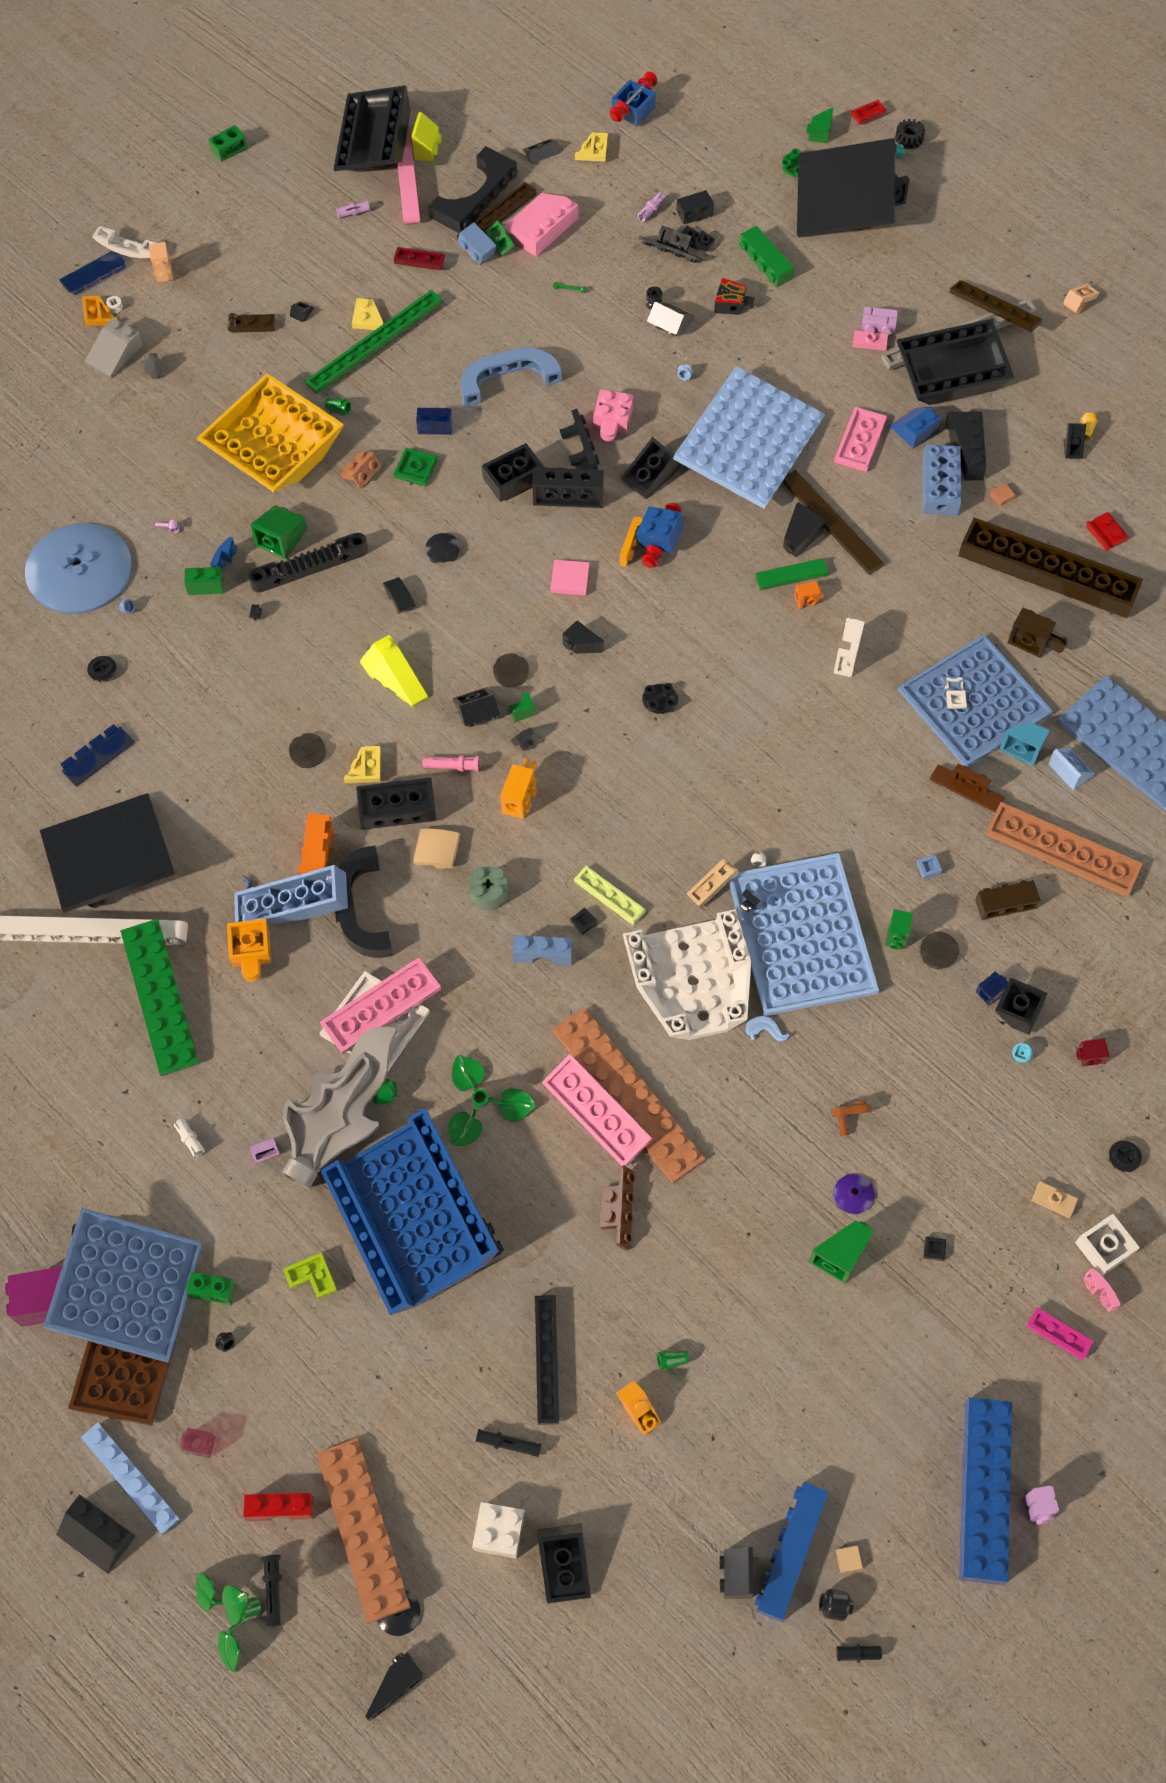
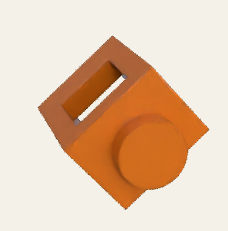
M817 581L796 585L795 598L799 610L803 609L805 605L811 606L819 603V600L823 598V590L819 588Z

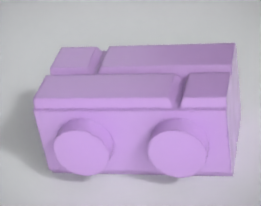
M864 307L861 331L894 335L898 310Z
M1052 1486L1034 1488L1023 1497L1025 1507L1028 1508L1029 1521L1036 1522L1037 1525L1050 1523V1520H1054V1515L1058 1513L1059 1507L1057 1500H1054L1056 1496Z

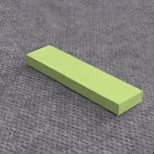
M585 866L574 878L575 883L632 925L646 911L645 908L588 866Z

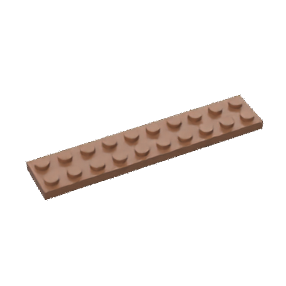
M585 1007L553 1028L554 1034L568 1052L653 1138L645 1147V1150L672 1184L705 1161L704 1156Z

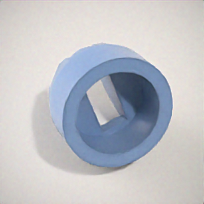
M124 599L120 602L119 609L125 614L132 613L135 610V603L131 599Z

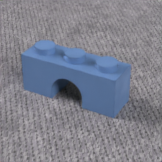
M514 935L513 962L533 963L535 958H547L552 961V965L571 966L572 938Z

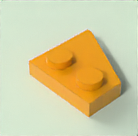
M82 296L85 326H105L113 318L110 309L103 303L100 296Z

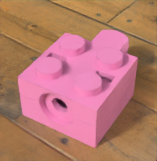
M600 389L593 416V429L600 430L601 439L604 441H613L617 433L627 435L633 411V394Z

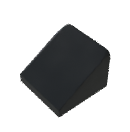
M299 301L291 305L290 317L304 322L314 310V307Z

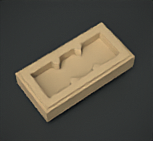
M1039 1181L1031 1199L1032 1202L1067 1218L1071 1217L1078 1198Z

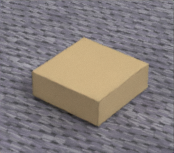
M858 1546L835 1550L840 1573L863 1569Z

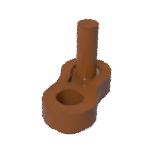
M866 1101L854 1102L855 1106L831 1109L832 1117L838 1116L840 1136H848L846 1115L872 1112L871 1104H867Z

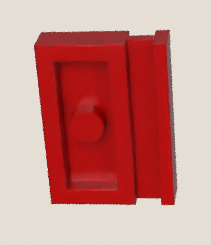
M1109 512L1094 518L1091 522L1088 521L1086 524L1088 530L1106 551L1128 540L1129 536Z

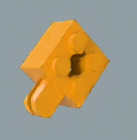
M525 758L522 766L512 764L500 795L503 814L524 819L525 813H529L531 797H535L537 787L535 786L537 778L534 777L537 761L532 760L530 764V759Z
M266 919L227 923L229 960L232 967H241L242 975L246 981H257L261 976V965L272 963L270 932Z

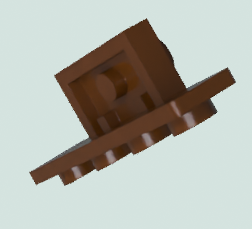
M957 764L954 772L941 765H937L930 777V781L995 813L1000 802H1004L1005 799L1004 796L989 789L991 779L984 774L972 771L964 765Z
M620 1166L619 1185L602 1187L599 1227L602 1229L617 1228L616 1245L624 1250H630L635 1175L634 1171L630 1168Z

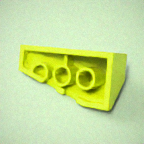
M388 635L373 643L360 660L368 675L381 682L385 688L391 689L398 697L412 707L428 699V695L391 636Z

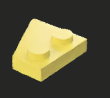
M592 132L588 140L582 144V149L575 153V160L605 162L608 133Z
M357 298L352 328L376 330L383 325L374 300Z
M380 746L360 748L357 758L351 764L348 775L344 777L345 783L381 782Z

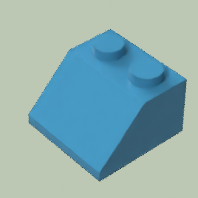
M1034 723L1009 728L1003 738L1000 751L1033 766L1043 749L1049 730L1045 729L1042 725Z

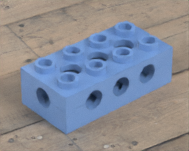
M925 445L922 457L923 514L958 516L961 505L960 446Z

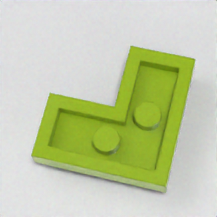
M322 1252L283 1268L291 1290L311 1282L318 1300L337 1292Z

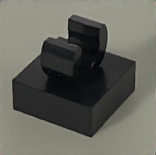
M531 728L524 729L511 739L514 746L520 745L523 751L528 750L525 744L526 741L530 742L531 745L536 744L535 740L531 738L534 734Z
M747 889L741 894L746 900L740 907L747 913L753 906L760 909L764 904Z

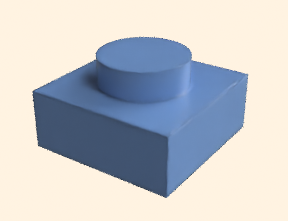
M936 855L918 859L916 862L923 879L942 873Z

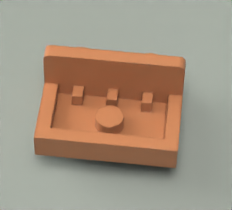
M360 451L344 467L340 475L343 479L353 480L358 488H362L382 465L373 452Z

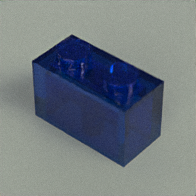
M417 408L416 424L418 434L452 435V409Z

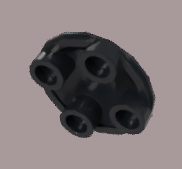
M439 533L429 538L425 551L432 563H445L457 560L460 544L455 536L448 533Z
M670 683L647 685L642 695V702L650 712L666 714L676 708L678 695Z

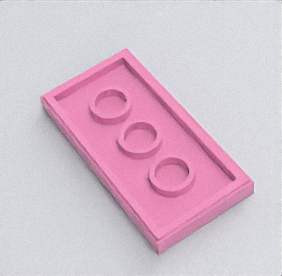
M855 407L835 456L834 463L867 472L888 416Z

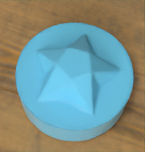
M1018 1043L1014 1046L1012 1055L1016 1061L1027 1063L1033 1058V1049L1027 1043Z

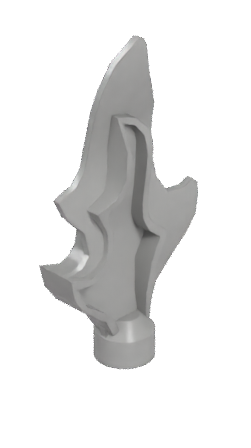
M374 1027L363 1033L356 1042L345 1067L340 1072L330 1075L316 1072L313 1079V1093L306 1102L296 1103L288 1098L283 1108V1120L291 1139L292 1158L289 1159L281 1172L286 1178L303 1188L310 1189L318 1176L317 1173L344 1150L369 1137L380 1126L379 1122L366 1118L364 1111L365 1106L385 1082L388 1073L390 1046L397 1033L395 1027Z

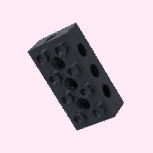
M534 467L532 481L533 506L603 508L604 470Z
M431 777L356 786L359 820L362 830L437 821Z

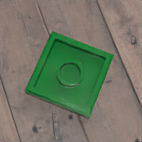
M405 448L393 476L396 479L426 487L437 464L438 456Z

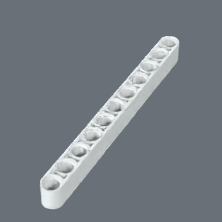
M0 916V940L124 944L120 930L151 920ZM159 920L166 945L186 944L188 923L179 920Z

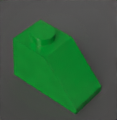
M829 108L812 117L811 124L808 123L806 133L809 134L808 141L827 143L834 108Z

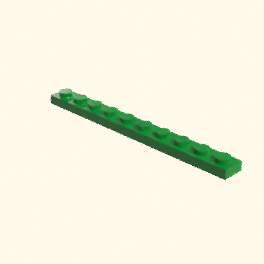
M433 290L428 291L306 379V386L317 395L443 303L442 298Z

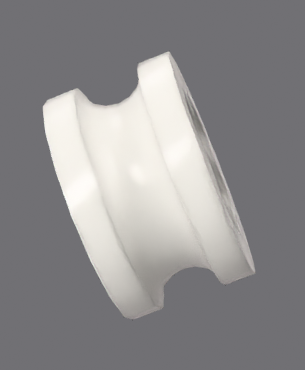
M117 296L109 297L106 301L111 313H118L123 308L121 299Z

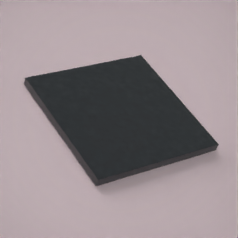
M895 138L799 153L798 237L895 223Z
M148 793L40 830L63 913L175 874Z

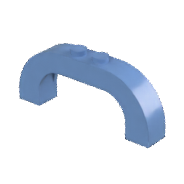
M531 347L508 350L480 358L471 363L462 374L461 394L463 404L467 407L481 403L478 387L484 380L524 369L538 372L542 376L545 386L562 382L560 366L549 353Z

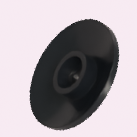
M407 1590L405 1591L411 1608L402 1611L399 1616L393 1614L377 1621L381 1629L389 1635H406L419 1622L421 1615L420 1604L417 1598Z

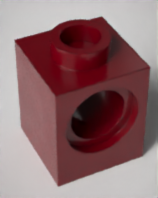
M1105 1038L1081 1041L1076 1049V1056L1078 1060H1081L1082 1067L1106 1064L1110 1055Z

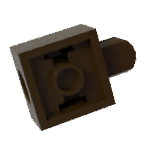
M1022 608L1013 624L1007 643L1041 658L1046 647L1058 653L1063 652L1068 639L1053 631L1056 625L1055 621L1048 617H1043L1032 610Z

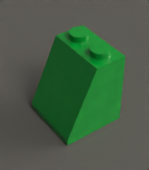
M274 505L250 525L255 545L284 559L289 556L307 530L306 519L301 514H295L287 508Z
M853 1221L816 1246L812 1251L809 1263L846 1283L868 1245L874 1230L863 1221Z

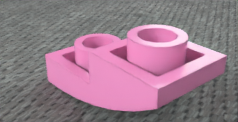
M1089 1269L1084 1278L1086 1287L1091 1289L1092 1294L1101 1293V1303L1107 1308L1108 1312L1117 1310L1121 1304L1109 1283L1095 1269Z

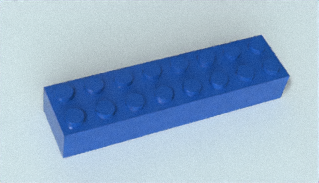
M969 1397L965 1401L959 1580L1004 1585L1008 1582L1012 1402L974 1397Z

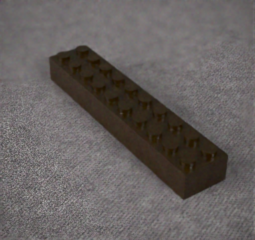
M975 517L962 541L958 554L959 557L1125 618L1130 613L1143 578Z

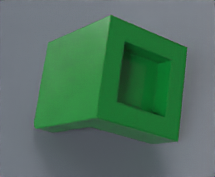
M529 692L521 694V702L509 705V711L514 722L535 716V706Z

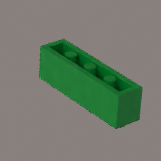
M757 225L740 234V248L748 254L751 261L756 263L759 270L764 272L771 283L779 287L793 279L794 267Z

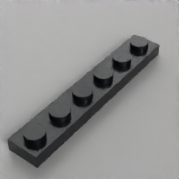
M556 1295L535 1296L538 1425L559 1424Z

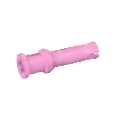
M460 755L458 758L424 756L423 768L458 769L460 772L475 770V772H479L480 756L464 757V755Z

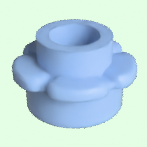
M685 364L678 367L677 373L681 380L687 381L693 376L694 371L691 369V366Z

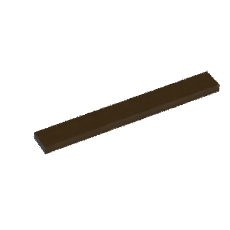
M796 469L787 474L782 483L805 507L825 521L824 528L868 575L883 566V562Z

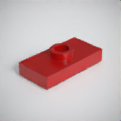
M879 100L852 110L851 116L861 125L886 114L887 109Z

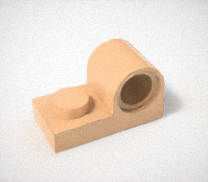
M1084 284L1070 289L1063 304L1074 313L1079 314L1088 301L1097 298L1099 292L1090 285Z

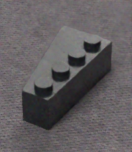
M948 411L945 427L949 431V437L954 446H960V465L966 481H983L986 472L983 413Z

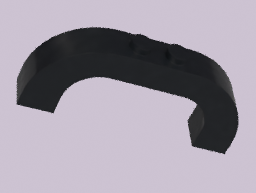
M376 845L363 847L349 854L338 867L346 872L348 908L335 911L336 922H340L346 942L356 952L373 958L390 957L393 955L389 932L369 933L362 930L356 922L352 894L353 884L364 873L380 871Z

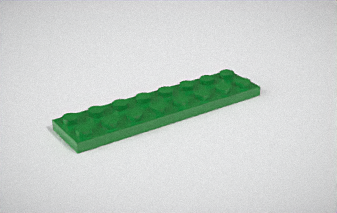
M157 918L120 930L160 1076L199 1065L160 921Z

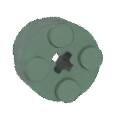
M486 866L476 868L473 871L469 880L472 902L478 908L485 911L496 910L506 902L508 898L507 878L501 869Z

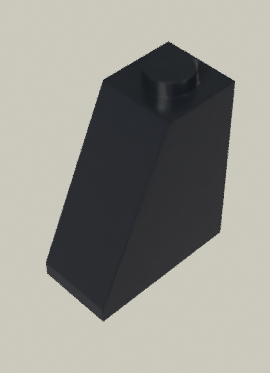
M800 502L796 503L784 537L783 548L787 553L797 557L824 532L825 521Z

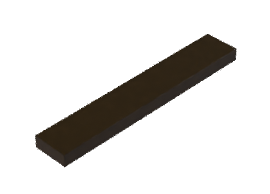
M524 182L473 223L487 234L486 230L497 220L502 222L535 196L536 189Z
M959 280L950 288L951 294L1030 332L1042 324V318L962 280Z

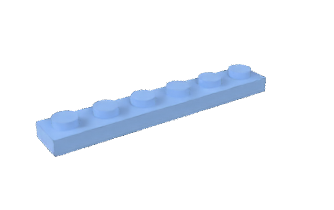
M98 1422L81 1437L162 1535L180 1521V1518Z

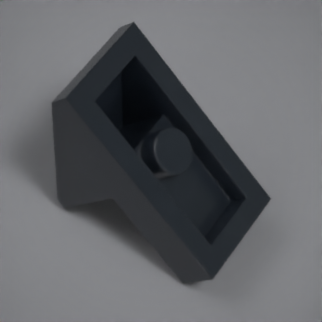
M1086 423L1067 424L1066 438L1063 439L1065 459H1083Z

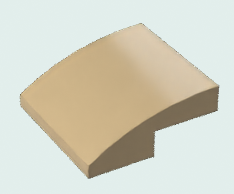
M420 829L413 863L416 866L434 865L436 869L453 868L460 833L441 829Z

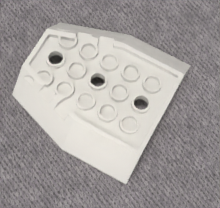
M736 909L717 913L716 920L648 935H643L642 930L623 934L636 987L670 1037L685 1040L697 1039L727 1032L747 1020L751 959ZM680 943H686L688 944L689 948L687 950H681L679 949L678 945ZM694 977L698 979L699 983L691 985L688 983V979ZM706 1013L709 1018L702 1021L698 1018V1014Z

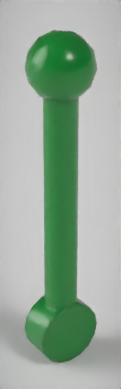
M558 282L553 283L554 289L564 288L578 290L582 293L587 291L585 286L574 287L560 285Z

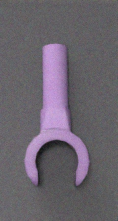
M170 520L169 523H155V526L169 528L170 533L176 534L179 532V525H177L175 520Z

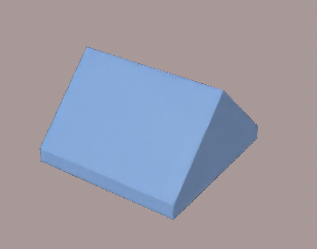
M1071 748L1055 749L1048 763L1072 790H1075L1095 775Z

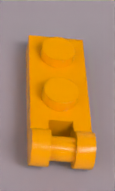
M640 517L632 519L620 553L621 566L627 567L628 561H632L634 555L633 547L638 544L636 532L642 522Z

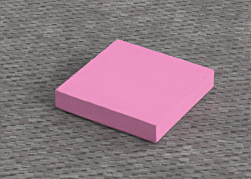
M554 560L551 593L586 596L589 562Z

